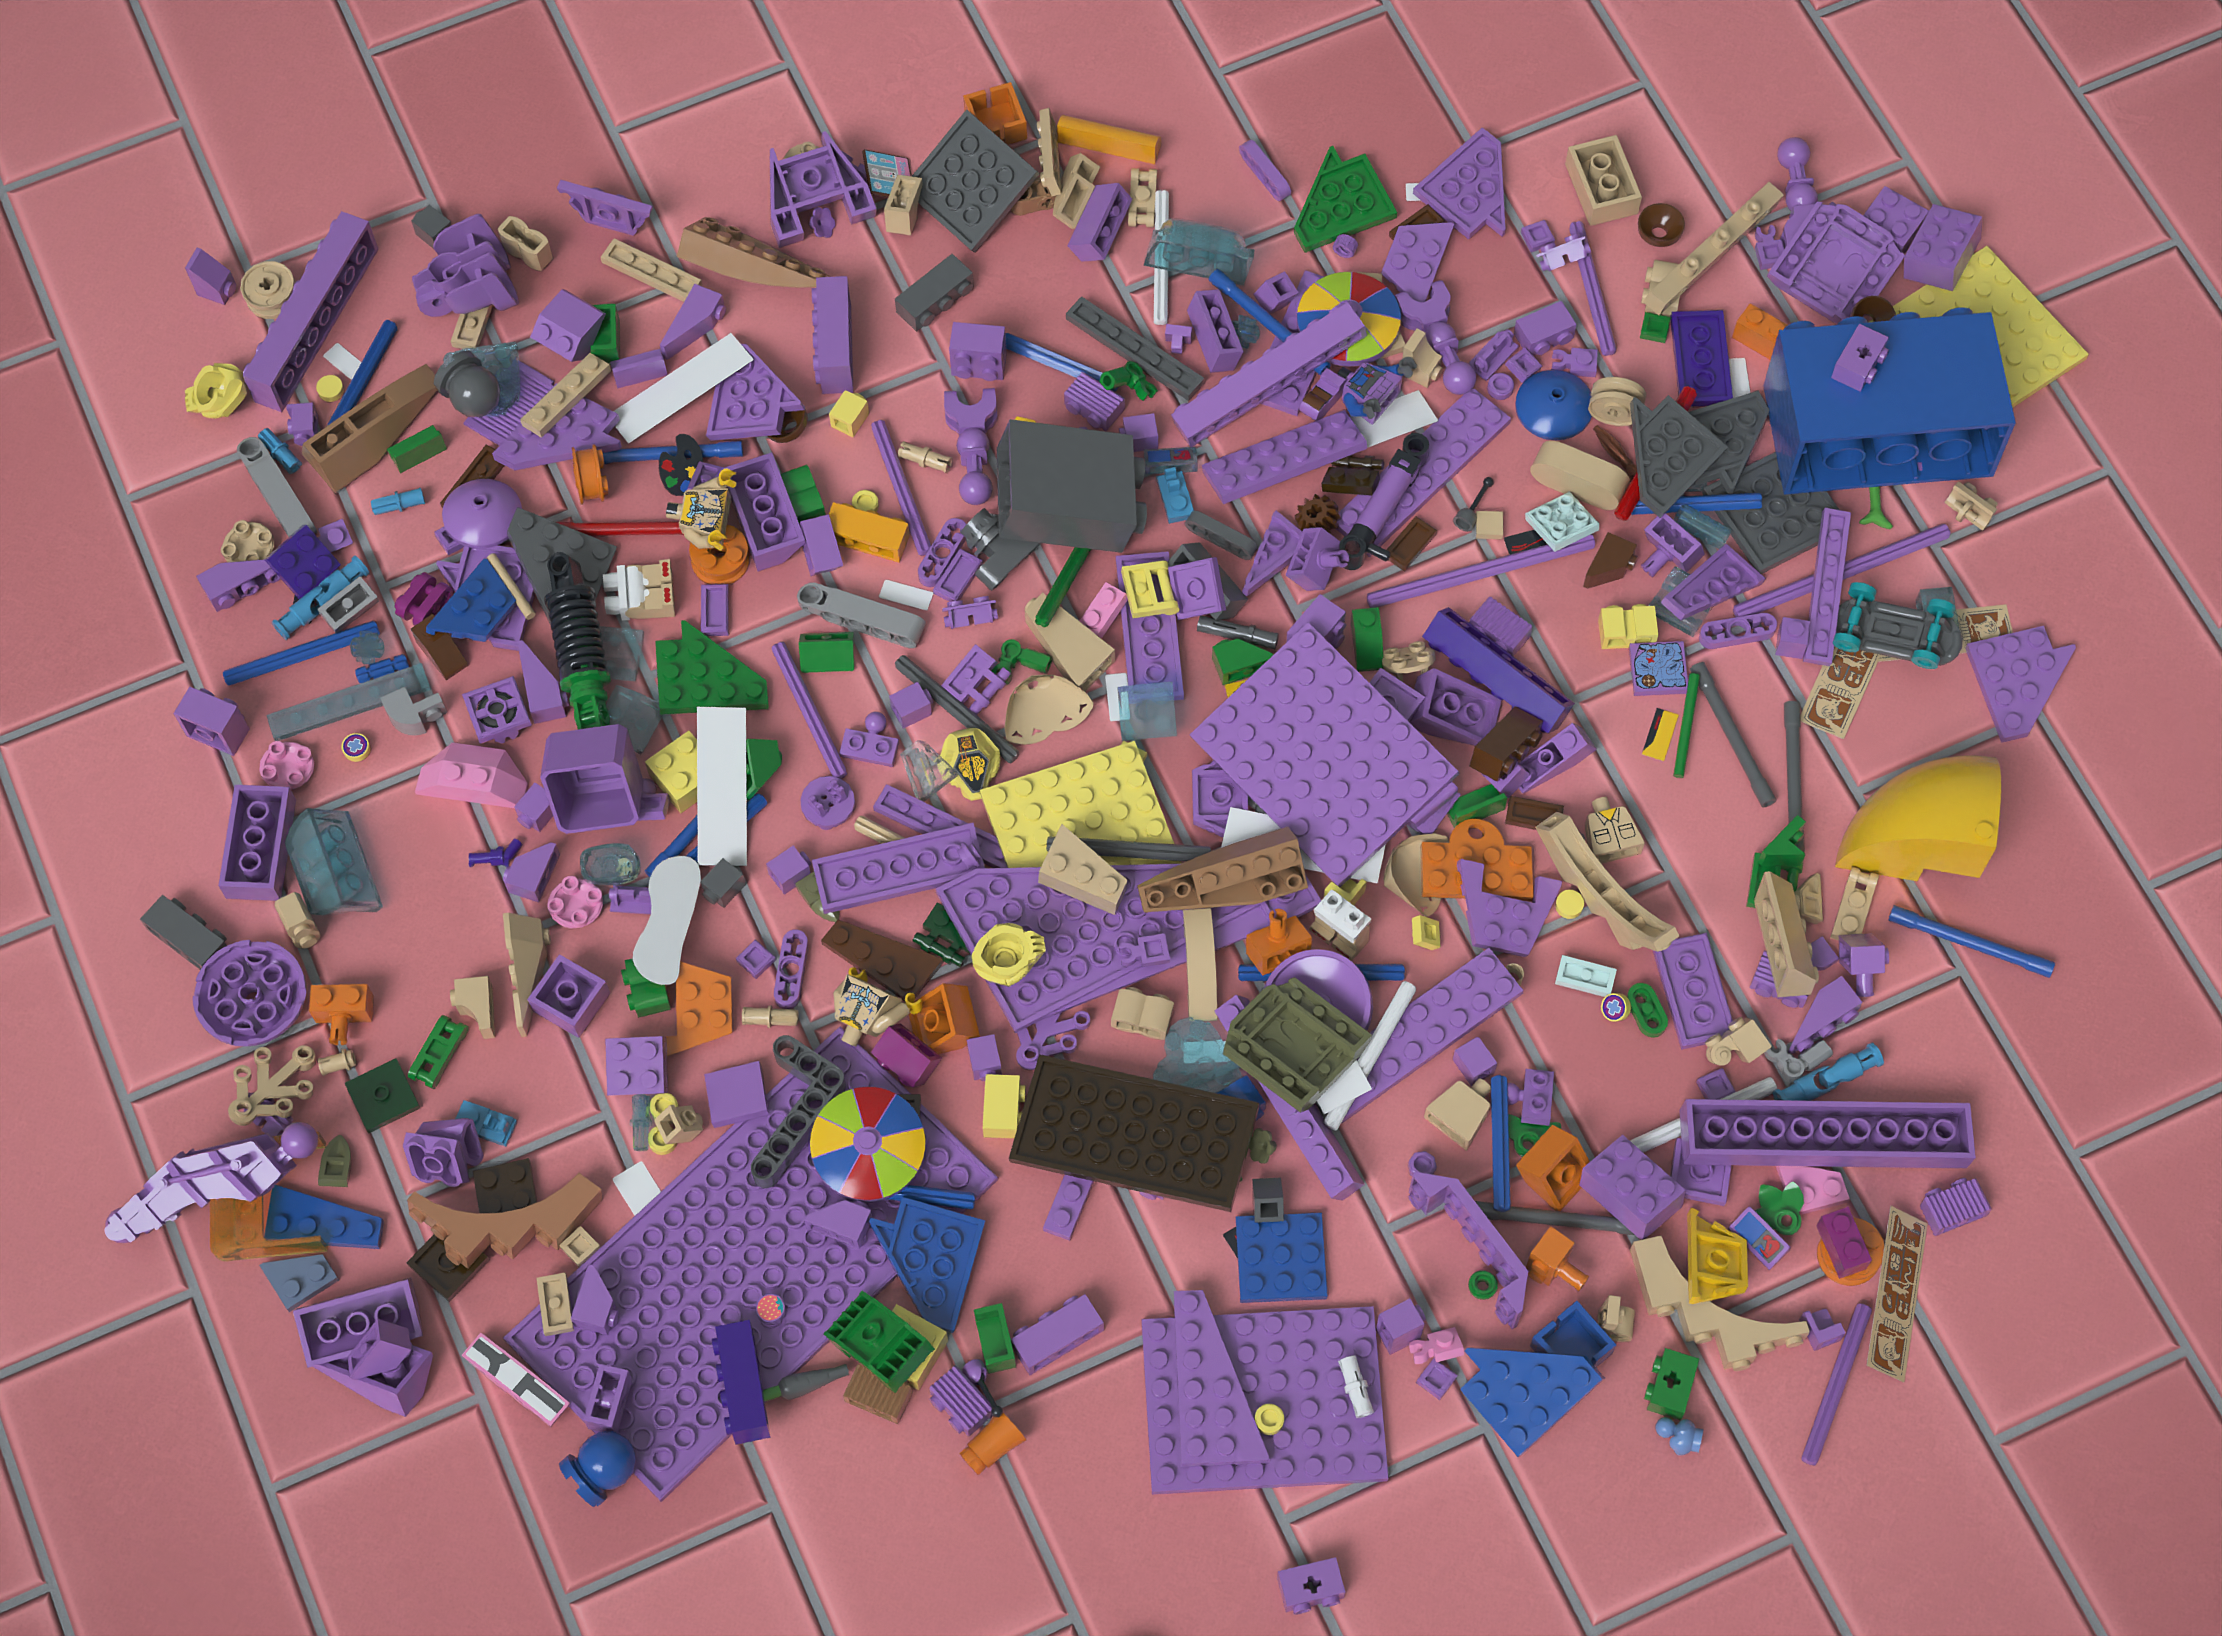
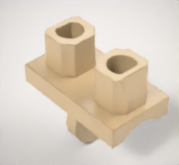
M1957 482L1946 499L1945 504L1958 512L1956 516L1957 521L1962 522L1966 518L1983 531L1997 511L1998 503L1990 497L1983 499L1976 494V487L1970 482L1965 484Z

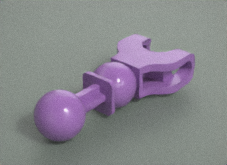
M1797 137L1784 140L1777 152L1780 164L1784 168L1789 169L1790 180L1787 183L1785 193L1786 205L1791 213L1780 237L1784 249L1818 201V194L1813 187L1814 179L1806 178L1804 166L1810 158V148L1803 139Z
M1439 280L1431 283V299L1426 302L1413 300L1407 292L1395 294L1400 307L1401 324L1407 329L1414 331L1419 329L1425 332L1429 345L1436 353L1442 356V361L1446 367L1443 373V383L1446 389L1456 395L1466 394L1471 391L1476 383V372L1470 364L1460 361L1457 356L1459 341L1456 338L1455 330L1450 324H1447L1451 296L1444 282Z
M995 388L983 389L982 399L973 405L961 403L958 400L957 391H945L944 409L946 424L959 434L956 447L961 456V465L967 467V474L961 479L959 484V493L968 504L981 505L988 501L993 491L992 482L983 473L982 465L987 464V453L990 445L986 432L995 425L998 418Z

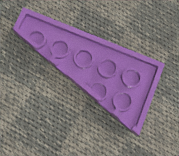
M1203 1290L1174 1291L1181 1466L1270 1463L1269 1455Z

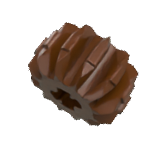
M1315 494L1313 500L1305 498V505H1297L1299 513L1295 515V520L1298 523V529L1301 531L1306 528L1322 527L1331 534V529H1338L1337 521L1341 519L1337 504L1333 500L1331 501L1328 496L1324 495L1320 498L1319 495Z

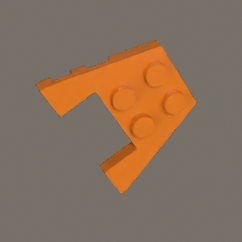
M680 961L679 975L676 980L677 1035L666 1036L667 1056L732 1033L731 977Z

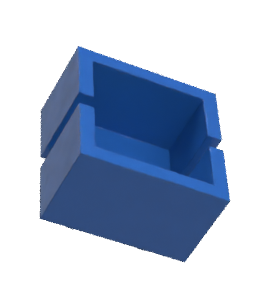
M1576 1301L1557 1317L1556 1322L1551 1321L1534 1335L1530 1347L1535 1352L1584 1355L1597 1367L1613 1354L1616 1344L1583 1306Z

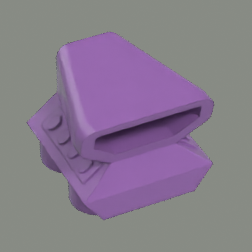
M1450 782L1406 825L1421 835L1435 832L1439 823L1447 812L1453 808L1456 800L1461 795L1457 792L1458 787L1453 782Z
M460 1118L423 1122L415 1134L408 1132L405 1134L403 1148L411 1174L425 1183H431L437 1179L447 1186L457 1187L460 1183L470 1182L467 1165L477 1166L483 1159V1152L473 1119Z

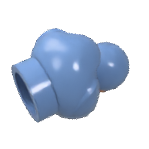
M1663 1417L1657 1421L1655 1427L1657 1434L1663 1438L1673 1436L1669 1441V1445L1677 1455H1686L1690 1451L1699 1453L1703 1429L1696 1428L1695 1424L1689 1419H1683L1678 1424H1675L1672 1417Z

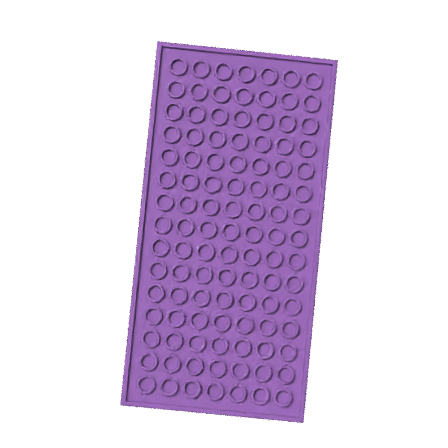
M842 1027L835 1030L814 1050L842 1070L846 1082L845 1091L858 1087H878L896 1094H911L859 1044L855 1047L842 1041L841 1039L845 1032ZM808 1063L803 1066V1070L811 1071L815 1069L816 1064ZM791 1073L766 1094L769 1115L735 1123L567 1278L573 1313L588 1264L595 1266L617 1307L616 1310L619 1311L615 1327H610L608 1335L574 1326V1331L545 1336L539 1304L503 1337L507 1344L546 1384L570 1403L568 1407L582 1421L584 1420L599 1364L629 1371L633 1380L617 1433L625 1436L635 1449L636 1462L633 1474L660 1502L672 1493L731 1436L727 1435L724 1418L729 1417L728 1408L722 1407L720 1391L725 1390L724 1381H718L716 1364H721L720 1355H714L712 1338L717 1337L715 1326L750 1320L754 1332L764 1390L777 1386L783 1377L796 1374L829 1342L823 1333L832 1326L833 1322L841 1316L842 1312L850 1306L851 1302L859 1296L861 1291L875 1298L898 1276L871 1227H869L860 1249L806 1229L804 1222L806 1215L842 1200L853 1202V1200L834 1192L822 1181L812 1161L810 1139L773 1187L761 1188L755 1184L750 1170L752 1161L809 1087V1085ZM831 1078L825 1084L835 1086L839 1083V1080ZM814 1100L809 1104V1107L812 1109L819 1108L823 1102ZM921 1104L920 1120L925 1133V1155L918 1174L909 1185L972 1192L976 1196V1202L998 1181V1177ZM798 1122L792 1126V1130L801 1131L805 1128L806 1124ZM780 1145L775 1149V1152L783 1154L789 1147ZM764 1167L759 1170L758 1175L767 1176L771 1173L772 1169ZM884 1199L863 1203L869 1206L874 1219L894 1224L901 1201ZM933 1205L963 1214L967 1210L963 1208ZM766 1294H776L781 1297L786 1308L784 1318L773 1325L763 1323L756 1313L757 1301Z

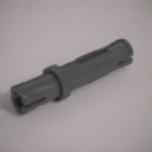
M1202 615L1199 617L1197 625L1198 632L1233 640L1238 638L1247 643L1274 650L1276 649L1279 633L1256 628L1255 625L1244 626L1228 621L1215 620L1214 618Z

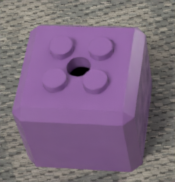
M620 724L557 732L549 735L546 739L540 778L558 830L569 834L634 825L639 819L644 780L627 728Z

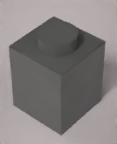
M430 204L425 209L417 212L411 220L415 234L432 248L438 234L452 225L450 220Z
M724 858L700 881L703 889L702 895L713 905L717 902L723 908L746 885L744 875Z
M1281 1178L1252 1179L1255 1223L1284 1221Z

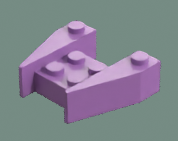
M826 131L822 132L821 137L823 147L778 161L774 148L770 149V222L779 248L803 241L804 231L797 215L799 212L842 199L851 225L873 218L876 215V206L867 183Z

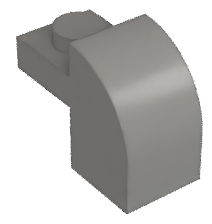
M405 687L380 697L392 725L398 731L407 735L427 733L423 724L436 721L443 714L447 713L439 693L414 704Z

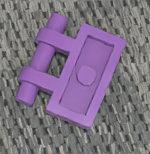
M975 644L941 686L963 704L970 696L975 699L969 709L977 715L983 707L985 709L991 703L989 700L997 690L1003 689L1006 685L1005 681L1011 673L1003 667L995 675L991 670L998 662ZM986 677L991 682L980 694L975 689Z

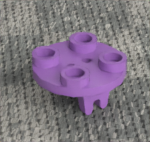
M833 776L819 777L811 781L803 790L800 799L801 810L806 819L823 830H830L846 822L856 807L854 792L849 784L841 778Z

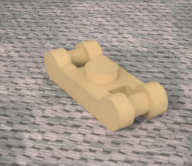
M1137 168L1131 169L1130 197L1132 201L1129 206L1128 226L1136 227V224H1144L1146 227H1154L1157 169H1149V171H1139ZM1139 181H1147L1149 184L1148 186H1140Z

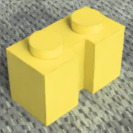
M1637 604L1632 606L1631 610H1623V607L1617 605L1601 608L1598 619L1601 649L1629 648L1630 643H1652L1657 641L1658 627L1655 606Z
M986 1074L983 1112L984 1137L1015 1138L1022 1112H1019L1020 1102H1025L1026 1085H1021L1020 1075Z

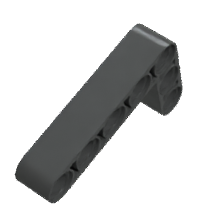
M789 1035L778 1037L773 1044L776 1062L780 1067L809 1085V1087L751 1163L750 1170L754 1182L761 1188L773 1187L811 1138L812 1128L820 1111L829 1101L846 1090L844 1074L839 1067ZM785 1048L794 1050L788 1056L780 1055V1052ZM808 1063L816 1064L815 1069L811 1071L803 1070V1066ZM831 1078L839 1080V1083L835 1086L825 1084ZM814 1100L823 1102L819 1108L812 1109L809 1107V1104ZM798 1122L806 1124L805 1128L801 1131L792 1130V1126ZM780 1145L789 1147L783 1154L775 1152V1149ZM764 1167L772 1169L771 1173L767 1176L758 1175L759 1170Z

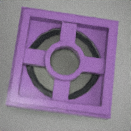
M514 676L462 694L480 744L495 739V742L505 743L506 737H510L513 740L519 734L518 730L532 725Z

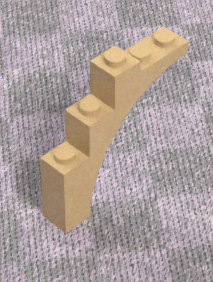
M1555 812L1535 827L1563 881L1578 886L1591 913L1606 918L1619 945L1632 950L1646 947L1659 952L1667 949L1672 941L1679 937L1674 926L1648 912L1615 881L1593 854L1570 816Z
M1662 1236L1634 1241L1630 1248L1648 1315L1657 1314L1658 1317H1665L1673 1314L1674 1310L1677 1309L1686 1342L1695 1341L1696 1344H1702L1711 1341L1712 1337H1715L1724 1370L1733 1368L1734 1371L1745 1370L1755 1360L1757 1350L1759 1354H1764L1775 1350V1346L1786 1344L1787 1348L1796 1347L1803 1344V1340L1810 1333L1807 1321L1786 1324L1759 1322L1737 1316L1716 1306L1711 1301L1689 1304L1688 1281L1681 1275L1670 1258Z

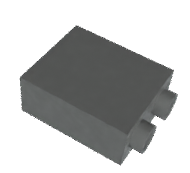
M1010 419L997 446L999 538L1122 553L1132 533H1143L1147 520L1146 503L1136 501L1135 489H1140L1145 474L1144 458L1134 457L1133 435Z

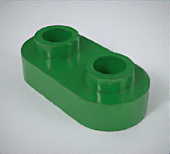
M1637 983L1629 989L1627 994L1631 1004V1013L1640 1031L1645 1036L1651 1038L1659 1037L1667 1028V1015L1654 989L1648 984ZM1642 997L1644 998L1645 1002L1638 1003L1636 1001V998ZM1654 1021L1657 1024V1027H1650L1648 1025V1022Z

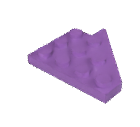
M1483 127L1413 188V194L1426 205L1429 204L1445 221L1454 223V228L1468 239L1485 224L1501 237L1505 235L1506 229L1501 142Z
M747 344L741 345L754 360L715 385L706 433L710 441L781 435L784 413L805 410L803 403Z
M583 397L542 438L523 427L520 422L492 454L495 461L513 470H520L573 459L571 447H574L575 450L590 449L592 444H595L597 450L602 449V453L620 450L622 447L620 440L608 435L620 419L617 413Z
M496 545L489 548H471L464 546L459 564L437 560L436 564L439 571L453 588L454 592H456L480 562L490 554L495 553L532 607L535 592L512 547ZM515 604L514 609L489 637L488 640L493 647L519 651L517 641L523 640L528 620L517 604Z
M2044 626L1968 643L1965 647L2001 743L2028 736L2076 648L2075 644L2053 649Z

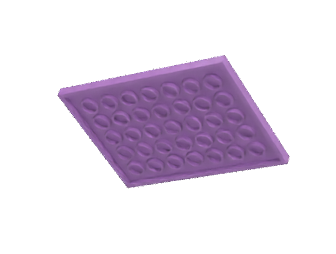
M1309 623L1304 625L1190 734L1191 738L1281 829L1285 827L1290 828L1298 839L1299 848L1338 887H1341L1459 775V771Z
M1374 1306L1213 1315L1254 1419L1256 1411L1264 1404L1277 1405L1284 1414V1424L1278 1433L1265 1435L1259 1431L1270 1458V1463L1181 1466L1175 1317L1142 1319L1152 1495L1388 1481ZM1349 1356L1357 1357L1363 1380H1366L1368 1384L1366 1390L1374 1413L1362 1418H1356L1350 1396L1346 1394L1344 1389L1346 1383L1338 1363L1341 1359Z

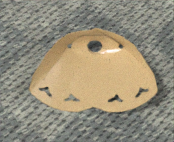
M1046 674L1032 675L1022 681L1013 690L1009 698L1005 719L1006 740L1016 744H1034L1045 740L1053 731L1072 729L1089 715L1094 703L1086 692L1064 677ZM1038 681V685L1035 688L1028 687L1030 682ZM1080 704H1087V706L1083 707L1082 712L1080 713ZM1065 715L1069 718H1072V720H1066L1064 723H1062V720L1064 719ZM1034 728L1042 730V732H1036L1035 735H1032ZM1017 731L1022 737L1012 736V734Z
M1437 833L1411 836L1393 848L1383 879L1385 887L1425 917L1432 915L1437 910L1441 898L1431 897L1432 901H1430L1428 897H1422L1420 846L1422 842L1448 843L1447 836ZM1420 907H1428V908H1427V909H1424V912H1422V909H1421Z

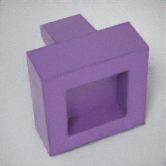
M1166 324L1165 339L1172 342L1171 353L1182 354L1183 343L1191 344L1192 327Z

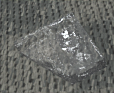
M917 740L900 754L915 797L923 802L958 776L957 771L926 741Z

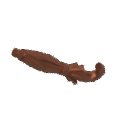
M1596 425L1593 430L1596 432L1601 445L1608 455L1621 463L1622 467L1626 469L1631 482L1637 472V465L1633 464L1630 458L1627 457L1622 445L1612 435Z

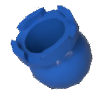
M598 1432L588 1437L580 1447L578 1458L569 1454L559 1463V1467L566 1479L572 1476L580 1486L576 1492L593 1507L597 1505L598 1507L607 1499L605 1490H615L622 1486L634 1473L636 1462L635 1449L625 1436L617 1432Z

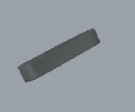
M1192 511L1185 521V526L1192 533L1244 560H1250L1258 549L1257 544L1251 538L1202 512Z

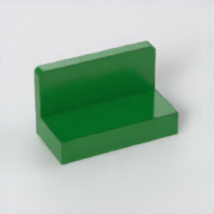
M434 425L387 449L400 474L447 450L442 434L435 429Z
M854 632L800 634L799 655L801 672L853 671Z
M1490 784L1459 797L1453 808L1447 812V815L1454 828L1459 823L1468 819H1484L1505 810L1507 796L1505 793L1499 794L1498 790Z

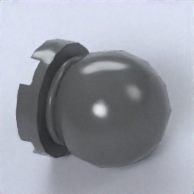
M461 351L451 356L454 361L449 363L446 368L441 365L434 378V386L442 396L450 399L455 410L466 417L481 418L491 413L500 401L501 386L492 372L482 367L481 360L471 351Z

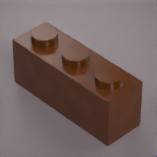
M1515 706L1475 746L1469 767L1498 782L1504 774L1509 775L1518 760H1524L1531 747L1535 748L1542 738L1540 729L1543 721Z

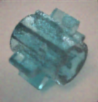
M1239 315L1238 321H1232L1241 347L1248 349L1249 343H1256L1260 330L1256 325L1255 319Z
M360 631V637H354L351 641V654L357 657V662H362L363 664L375 663V658L382 657L384 653V642L381 638H378V633Z

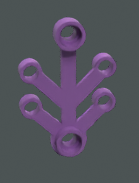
M1079 1011L1073 1018L1057 1022L1062 1014L1061 1012L1035 1023L1038 1032L1032 1041L1027 1028L1017 1032L1021 1044L1016 1053L1018 1064L1024 1069L1034 1070L1039 1054L1050 1057L1060 1053H1073L1077 1048V1040L1071 1034L1064 1035L1058 1043L1043 1045L1048 1037L1076 1029H1087L1090 1026L1089 1014L1085 1011ZM1084 1017L1087 1019V1022L1079 1024L1077 1019ZM1067 1040H1070L1074 1044L1072 1047L1068 1048L1065 1047L1063 1043ZM1032 1051L1036 1055L1034 1058L1029 1059L1025 1054Z

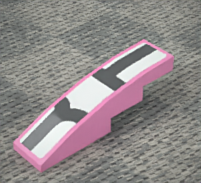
M482 1333L477 1336L461 1355L505 1393L511 1395L550 1427L570 1405L565 1398Z

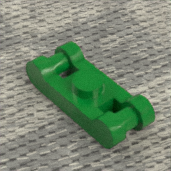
M441 1015L410 1067L408 1078L414 1081L421 1080L425 1082V1086L435 1089L458 1045L466 1037L469 1026L463 1023L456 1024L452 1022L450 1017ZM449 1032L451 1036L447 1039L443 1037V1034ZM426 1063L433 1065L430 1072L424 1070Z

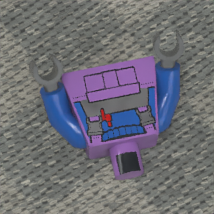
M1405 357L1399 364L1392 366L1372 365L1366 362L1362 363L1355 373L1342 367L1337 374L1346 379L1342 400L1349 414L1352 417H1362L1373 425L1400 394L1402 376L1410 378L1413 375L1412 369L1417 368L1412 357Z

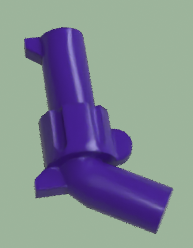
M513 839L505 851L502 846H499L490 852L469 853V867L481 863H491V866L504 865L508 867L509 861L519 851L522 843L517 839Z

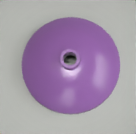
M476 479L460 485L451 492L444 503L442 519L447 533L456 542L471 548H489L509 539L507 530L517 507L522 509V505L516 492L507 484L493 479Z

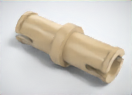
M905 441L901 443V447L904 448H899V458L919 463V466L923 468L928 466L944 473L950 471L947 465L952 466V457L933 452L929 447L921 448Z

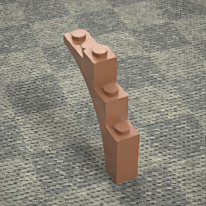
M578 1173L562 1189L546 1199L522 1209L502 1213L477 1214L453 1210L433 1203L415 1191L407 1199L409 1215L420 1224L425 1222L431 1227V1231L435 1236L444 1240L446 1257L455 1265L461 1263L466 1268H469L490 1244L492 1249L499 1255L504 1256L506 1254L511 1259H514L535 1234L541 1244L546 1247L551 1245L556 1250H559V1245L584 1222L602 1201V1190Z

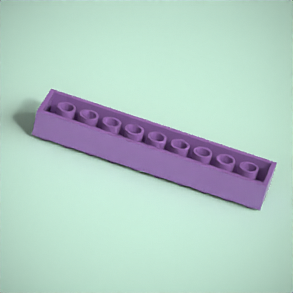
M1686 1099L1679 1110L1683 1165L1967 1168L1976 1158L1970 1103Z

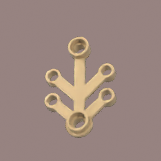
M305 1045L299 1046L293 1051L292 1059L269 1079V1064L272 1060L271 1051L266 1047L256 1049L254 1052V1062L257 1065V1091L248 1098V1083L251 1080V1070L245 1065L237 1066L234 1069V1080L237 1083V1099L228 1108L229 1118L237 1125L245 1126L252 1123L259 1116H279L281 1118L291 1116L293 1113V1103L287 1098L309 1099L313 1095V1084L308 1080H301L296 1086L281 1085L297 1070L307 1071L313 1068L315 1065L314 1050ZM301 1054H307L308 1056L303 1058V1057H300L299 1055H301ZM260 1055H266V1056H268V1057L265 1058V1059H259V1058H258V1056H260ZM246 1073L247 1076L239 1077L238 1074ZM306 1087L309 1091L301 1092L300 1089ZM281 1098L275 1105H260L265 1099ZM281 1106L289 1107V1109L287 1110H281L279 1108ZM242 1108L248 1109L246 1112H239V1111H238L239 1109H242Z

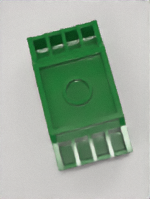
M864 1291L859 1293V1296L851 1302L850 1306L842 1312L841 1316L833 1322L832 1326L823 1333L836 1348L847 1357H853L894 1393L916 1371L919 1365L925 1361L927 1356L935 1350L924 1336Z

